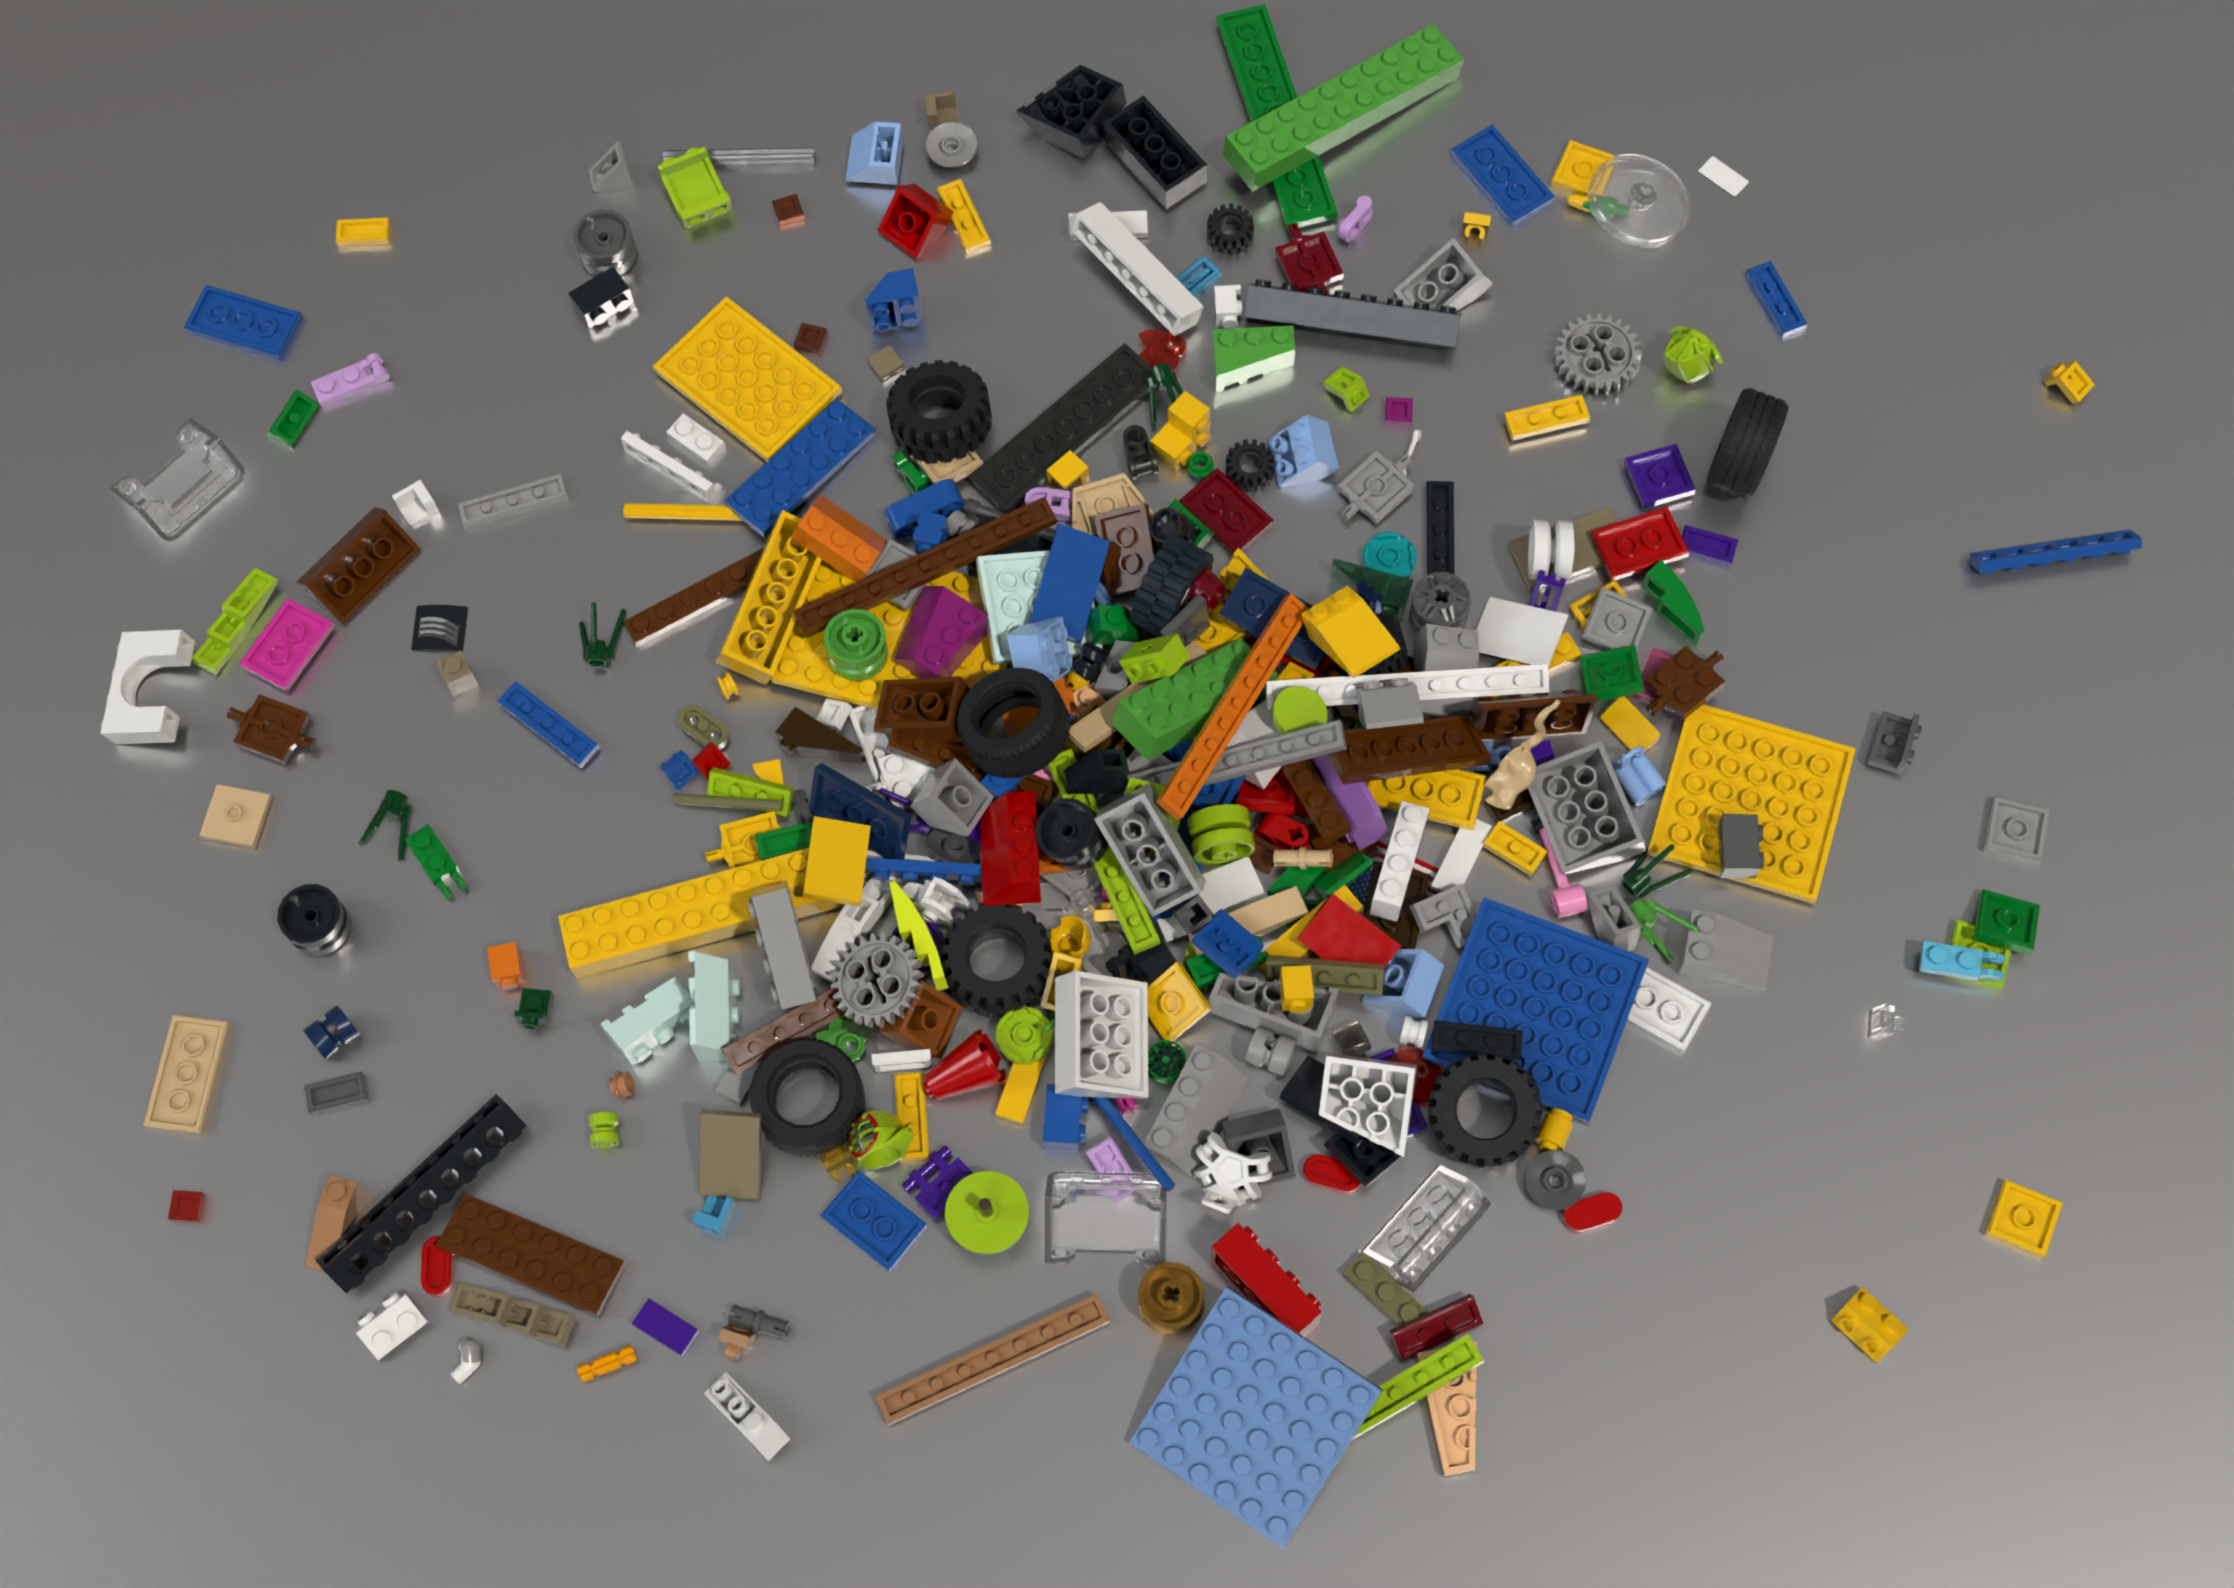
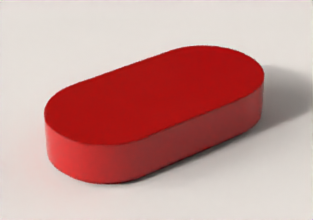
M1316 1154L1307 1158L1304 1163L1303 1176L1311 1185L1349 1194L1356 1191L1361 1184L1338 1159Z
M1603 1192L1580 1199L1574 1205L1565 1209L1563 1213L1564 1224L1571 1231L1578 1233L1611 1224L1620 1217L1623 1209L1622 1202L1618 1196L1610 1192Z
M441 1236L429 1238L422 1247L421 1285L426 1293L433 1297H441L447 1294L453 1285V1255L443 1252L436 1247Z

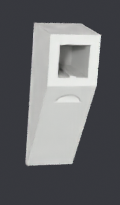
M727 1372L704 1392L705 1396L767 1461L790 1440L779 1425Z

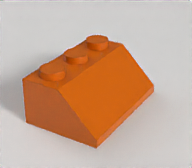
M821 494L811 505L790 537L855 582H859L864 578L888 542V540Z

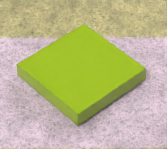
M1957 919L1954 924L1950 945L1982 950V952L2000 953L2005 956V962L1998 965L1981 963V969H1994L2003 972L2004 977L2002 981L1955 979L2001 991L2005 982L2011 950L1973 939L1975 924Z

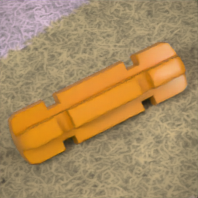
M628 1345L620 1348L618 1353L613 1351L593 1359V1363L586 1362L578 1365L577 1372L579 1378L586 1382L594 1379L596 1374L601 1376L621 1368V1364L628 1365L635 1362L637 1356L634 1348Z

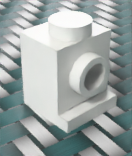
M1241 285L1214 286L1216 327L1230 329L1238 325L1237 316H1242Z

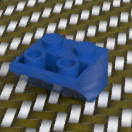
M913 268L886 273L865 300L871 332H886L892 328L912 327L923 323Z

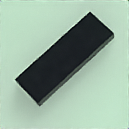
M1434 1020L1431 1051L1469 1056L1481 1052H1487V1054L1492 1055L1497 1053L1504 1055V1058L1520 1061L1523 1030Z

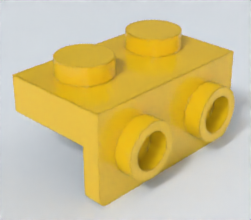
M1863 1286L1831 1319L1833 1324L1876 1363L1909 1330Z

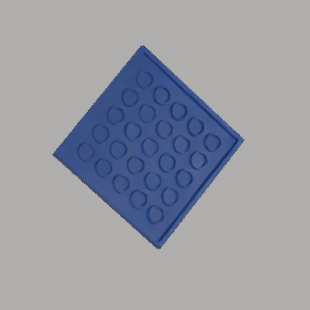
M1484 897L1436 1021L1523 1030L1520 1061L1516 1062L1532 1076V1080L1539 1088L1543 1106L1550 1109L1558 1108L1571 1114L1573 1118L1589 1123L1649 959ZM1432 1030L1422 1059L1446 1068L1452 1062L1455 1063L1466 1055L1431 1051ZM1485 1083L1495 1088L1503 1090L1501 1087L1495 1084Z

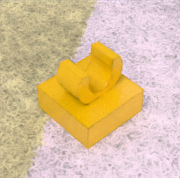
M1465 212L1463 223L1469 224L1465 229V236L1469 237L1472 228H1478L1480 230L1479 239H1483L1485 235L1484 227H1489L1491 216Z

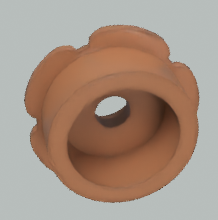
M619 1070L616 1071L615 1076L610 1079V1090L619 1099H625L628 1095L634 1093L633 1077L629 1072L622 1073Z

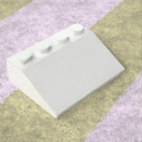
M1076 970L1055 978L1056 1094L1077 1097L1148 1098V983Z

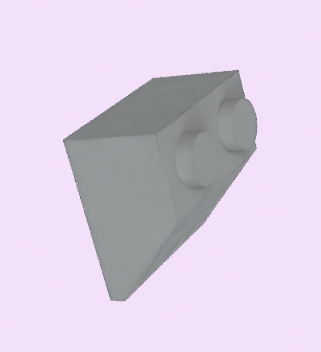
M1408 678L1392 679V684L1380 685V681L1364 682L1363 687L1356 688L1360 723L1366 729L1424 723L1417 685L1413 681L1409 682Z
M954 758L934 770L910 807L929 826L966 837L970 835L994 796Z

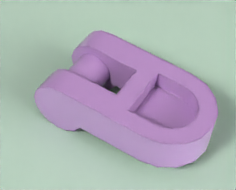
M1360 196L1356 202L1357 207L1338 223V237L1344 241L1351 242L1372 220V199L1369 196Z
M1035 487L1026 493L1025 505L1045 497L1057 520L1062 522L1071 521V491ZM1052 502H1060V507L1052 506Z

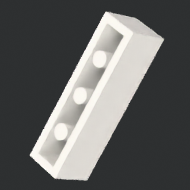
M1405 801L1401 802L1372 900L1371 915L1398 921L1430 808Z

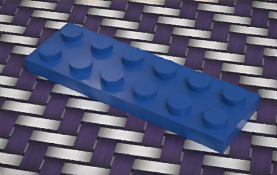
M836 398L725 499V506L765 538L771 532L782 510L791 514L876 435V428Z

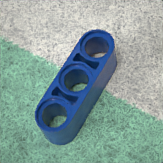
M945 479L890 505L883 513L893 537L901 539L914 534L915 528L918 526L917 522L920 512L927 511L949 517L955 510H961L965 504L953 479Z

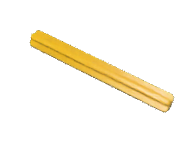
M626 503L623 507L625 518L743 521L725 505Z

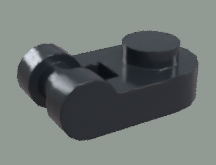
M1125 944L1118 950V955L1112 956L1105 963L1107 970L1113 977L1144 982L1137 954H1133L1130 945Z

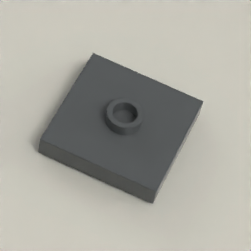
M1200 594L1196 595L1161 630V637L1177 633L1184 646H1187L1192 641H1196L1210 627L1206 599Z

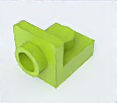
M1343 366L1323 381L1325 389L1343 399L1346 409L1350 412L1354 411L1369 398L1363 377Z

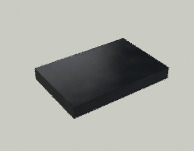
M1308 1055L1282 1090L1279 1099L1356 1144L1361 1136L1360 1134L1319 1115L1325 1064Z

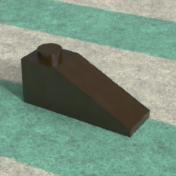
M796 706L775 732L779 747L788 754L794 752L804 758L863 764L866 761L862 748Z

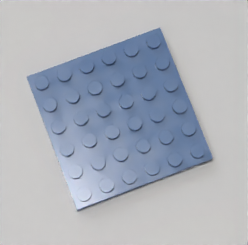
M1226 1286L1129 1443L1284 1548L1383 1389L1231 1287Z

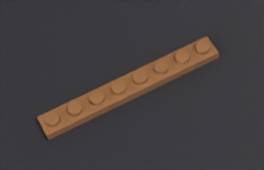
M1096 1293L876 1395V1400L887 1425L890 1426L1110 1323V1320Z

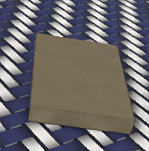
M702 1109L700 1113V1195L759 1199L761 1186L762 1113Z

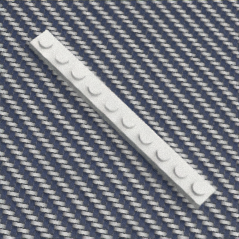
M1548 664L1371 674L1359 675L1355 678L1351 676L1273 680L1267 681L1265 684L1267 709H1271L1276 696L1285 688L1292 686L1307 687L1315 691L1323 699L1325 706L1358 704L1356 688L1363 687V683L1369 681H1380V685L1392 684V679L1408 678L1409 682L1413 681L1417 685L1420 700L1547 693L1549 692Z

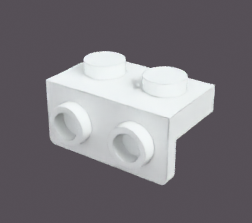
M404 1289L398 1293L396 1290L389 1293L381 1301L382 1305L375 1311H366L356 1320L358 1323L354 1326L356 1334L377 1360H380L428 1323Z

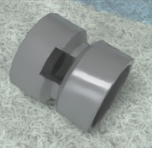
M1258 1026L1250 1042L1245 1062L1259 1068L1267 1065L1268 1071L1284 1076L1297 1041L1283 1035L1275 1038L1272 1031Z

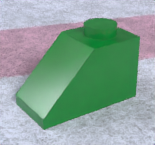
M1098 605L1089 615L1087 622L1089 643L1114 645L1116 640L1140 642L1143 641L1141 627L1130 622V610L1125 606Z

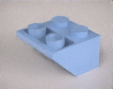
M874 122L852 135L846 181L898 185L904 142L901 123Z
M1306 414L1268 439L1269 448L1272 450L1271 455L1274 454V469L1279 487L1283 488L1317 482L1339 469L1327 421Z
M1063 616L1020 626L1007 635L1013 668L1020 667L1036 670L1047 676L1053 683L1072 670L1073 660L1072 655L1069 653L1067 643L1068 632L1064 626Z

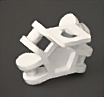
M1211 1132L1207 1136L1208 1141L1206 1144H1201L1196 1149L1197 1156L1205 1165L1200 1166L1193 1173L1196 1178H1201L1204 1184L1202 1190L1205 1195L1201 1204L1229 1214L1235 1204L1241 1206L1246 1203V1199L1252 1198L1255 1200L1261 1197V1190L1257 1182L1267 1181L1272 1178V1171L1268 1169V1162L1271 1161V1157L1268 1152H1258L1245 1156L1227 1149L1224 1140L1217 1133ZM1214 1151L1219 1154L1216 1160L1213 1155ZM1248 1165H1256L1257 1170L1249 1173ZM1213 1200H1222L1224 1204L1216 1203Z

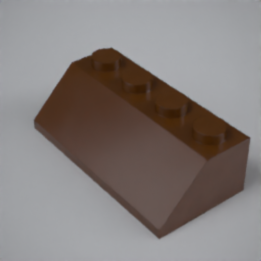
M374 507L316 562L297 583L319 606L341 624H344L421 548L385 509Z

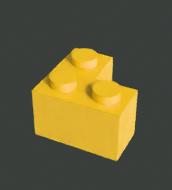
M1184 391L1168 408V422L1150 440L1155 457L1175 472L1181 465H1187L1193 452L1198 447H1203L1210 439V408L1187 391Z

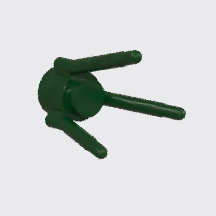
M1167 363L1151 368L1149 370L1151 377L1147 379L1151 425L1153 427L1156 426L1155 387H1157L1158 391L1167 390L1172 404L1176 401L1172 387L1174 386L1179 396L1183 393L1175 372H1172L1170 364Z
M591 603V640L589 644L585 624L582 621L579 623L583 646V660H585L587 665L602 667L607 665L608 660H613L614 648L626 614L625 609H621L609 646L607 647L605 641L597 639L596 603Z
M387 790L377 813L359 841L360 846L365 844L373 830L378 829L385 816L397 819L399 815H402L398 861H403L406 842L404 839L406 838L408 816L411 811V807L406 805L408 797L405 794L396 790Z
M1673 844L1669 845L1646 867L1639 869L1648 857L1646 855L1647 847L1646 851L1641 854L1633 866L1623 874L1624 878L1621 879V884L1632 897L1636 898L1638 895H1641L1642 898H1645L1651 892L1692 874V870L1687 869L1649 886L1652 880L1648 872L1660 863L1675 846Z

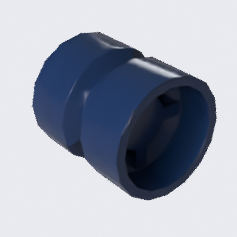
M338 1005L324 1014L322 1022L316 1020L303 1030L326 1060L340 1050L339 1045L341 1043L347 1045L360 1035ZM333 1025L340 1031L335 1037L328 1030Z

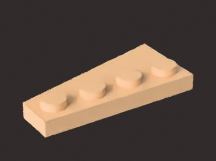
M1443 1348L1417 1353L1418 1363ZM1477 1367L1426 1396L1444 1476L1475 1470Z

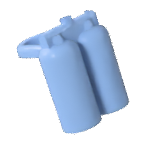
M1643 746L1635 747L1626 754H1621L1620 759L1611 762L1621 787L1635 806L1660 793L1667 785V782L1651 760L1644 754L1646 750Z

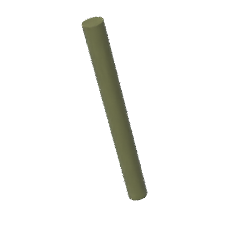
M674 793L672 797V802L676 805L783 811L784 807L783 800L681 793Z

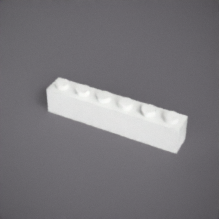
M1099 202L1077 213L1072 232L1174 336L1197 325L1204 306L1111 211Z

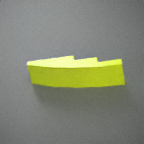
M895 881L889 882L902 941L908 944L914 943L917 959L922 962L921 968L931 967L937 991L947 989L948 984L942 963L924 920Z

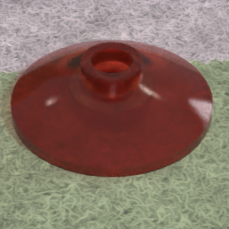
M1405 1048L1396 1052L1389 1061L1417 1065V1070L1422 1075L1416 1073L1412 1103L1422 1104L1429 1102L1430 1093L1435 1081L1442 1074L1441 1068L1422 1058L1423 1050Z

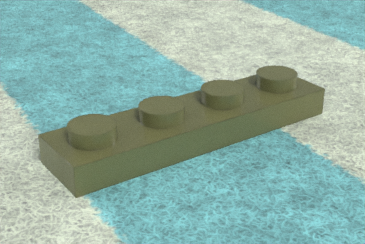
M1268 955L1266 981L1268 982L1279 980L1281 967L1311 965L1314 988L1329 989V987L1339 988V992L1383 995L1384 964Z

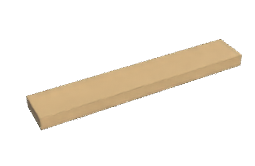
M1192 641L1185 646L1190 657L1180 669L1209 654L1195 641ZM1162 678L1131 684L1071 726L1068 738L1086 753L1117 731L1111 722L1119 700Z

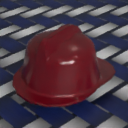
M1204 569L1191 588L1188 603L1196 595L1200 594L1206 599L1208 613L1213 612L1219 605L1223 606L1225 604L1223 597L1226 590L1224 581L1216 576L1212 569Z

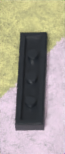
M1426 481V575L1434 572H1448L1455 575L1454 481Z

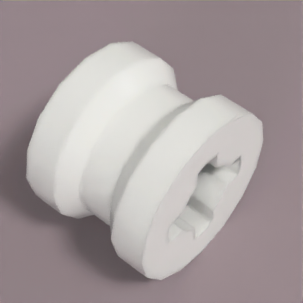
M1405 1016L1399 1044L1406 1045L1411 1043L1416 1048L1422 1049L1428 1021H1415L1411 1016Z

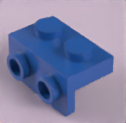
M1223 909L1218 910L1213 920L1195 934L1191 941L1192 944L1233 979H1236L1256 962L1264 947L1261 941Z

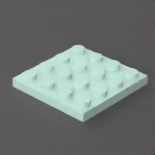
M1049 550L986 555L976 558L984 612L988 614L987 629L994 665L1012 663L1007 635L1020 626L1027 625L1029 622ZM1094 601L1092 604L1090 614L1095 610ZM1088 623L1080 644L1067 639L1069 653L1072 655V658L1080 657V650L1085 642L1089 643ZM1094 644L1102 648V644Z

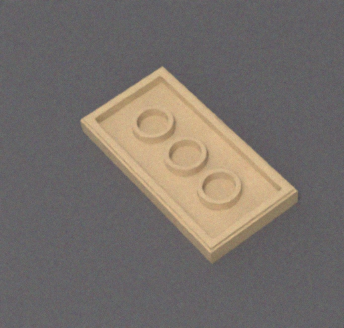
M172 1014L143 1123L145 1128L203 1136L231 1024L228 1021Z

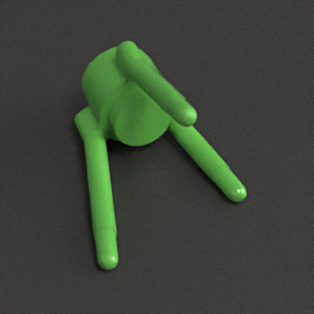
M1638 899L1629 907L1642 926L1641 933L1649 944H1655L1669 961L1673 960V956L1650 928L1657 921L1656 911L1694 932L1698 931L1697 926L1661 907L1654 899H1651L1648 903L1644 899Z

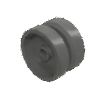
M596 210L582 217L575 226L573 235L575 245L583 267L590 274L597 276L614 267L618 274L622 275L632 267L636 260L637 248L629 223L622 214L613 210Z

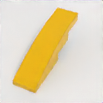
M1346 885L1334 892L1336 896L1357 912L1362 911L1363 905ZM1326 899L1295 923L1265 951L1273 956L1307 958L1314 952L1301 943L1297 936ZM1266 963L1257 966V968L1266 978Z

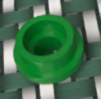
M1205 452L1194 453L1187 462L1188 472L1196 478L1207 477L1214 470L1212 457ZM1198 465H1204L1202 468H1197Z

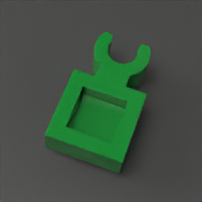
M901 451L892 456L894 467L902 474L904 481L914 494L927 488L929 481L922 469L917 470L911 462H908Z

